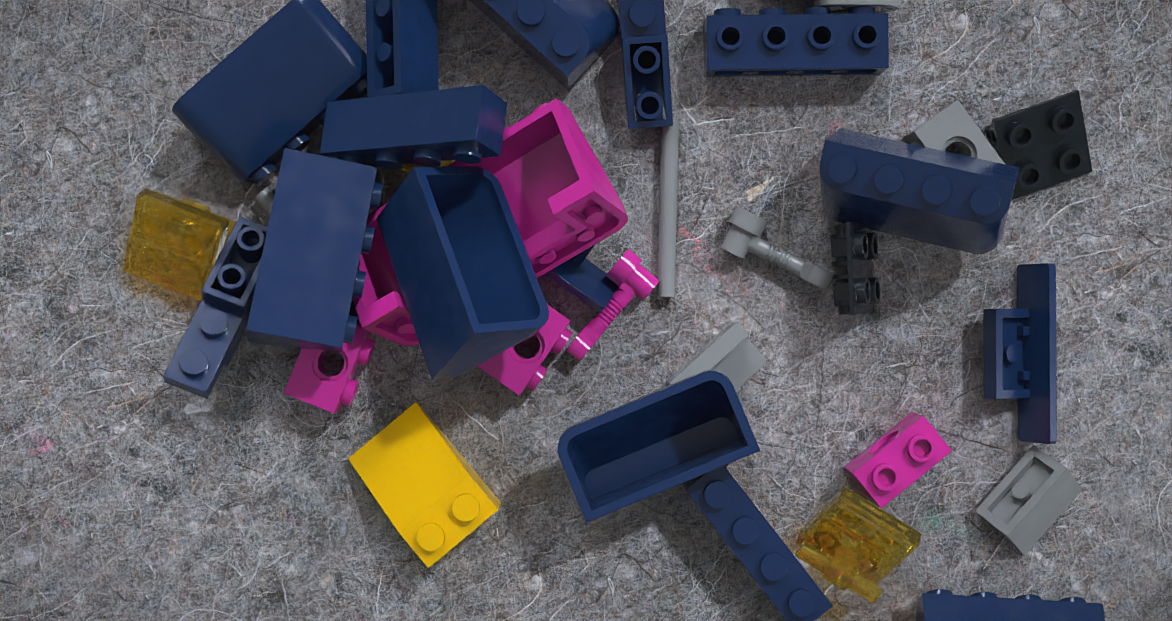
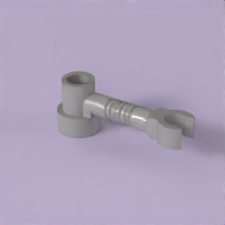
M738 206L735 207L728 221L732 225L720 248L742 259L745 258L747 252H750L762 259L765 258L766 261L769 260L770 263L773 262L774 265L777 264V266L784 268L786 271L824 290L827 289L834 274L760 238L768 221Z

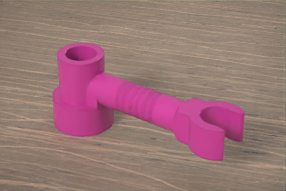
M629 248L606 274L619 288L614 292L613 297L603 311L597 312V315L591 319L566 349L579 361L635 295L643 301L659 282L654 275L640 264L642 259Z

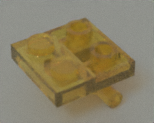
M144 188L137 195L122 271L202 301L201 290L224 248L226 237L229 238L236 221L212 213L209 206L186 197L179 200L161 192Z
M843 486L800 530L796 541L800 546L795 556L819 570L821 578L842 591L848 588L874 604L882 592V588L877 586V584L918 548L922 534Z

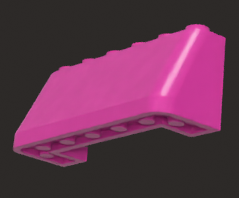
M557 98L550 103L538 106L532 114L513 126L504 128L501 156L481 158V162L475 164L455 161L446 166L481 167L491 172L499 180L537 278L616 233L628 221V216L617 192L570 109ZM389 199L384 206L368 215L366 226L375 227L370 255L360 254L358 270L365 271L366 277L361 299L353 298L362 329L403 346L419 345V341L376 219L390 201Z

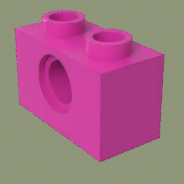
M548 304L549 318L546 324L535 334L540 341V349L537 355L530 358L522 357L517 353L515 346L477 365L478 368L519 396L525 387L532 392L535 390L548 371L541 364L550 350L559 355L573 332L566 328L571 320Z
M357 322L353 344L343 343L342 351L339 352L343 356L344 367L338 375L329 373L324 367L323 359L328 352L327 350L301 348L283 393L333 414L341 411L343 405L350 407L360 384L354 380L359 365L363 364L366 366L376 346V341L370 339L372 332L362 329L361 324Z
M911 412L843 468L869 500L878 507L883 508L952 452V450L923 415Z

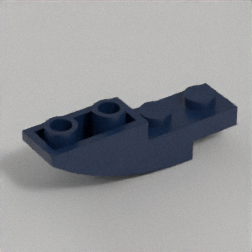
M617 0L628 129L673 126L664 0Z
M239 216L201 290L203 299L163 375L165 383L208 399L224 365H229L248 324L267 226Z

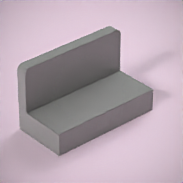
M731 322L674 373L667 382L671 385L702 371L713 370L727 376L736 391L766 364V358L747 338L748 334L738 323Z
M1033 445L975 512L1004 535L1022 554H1026L1080 494L1082 487L1066 467Z

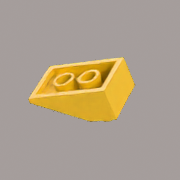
M417 401L348 458L399 534L428 568L498 511L501 505L500 500Z

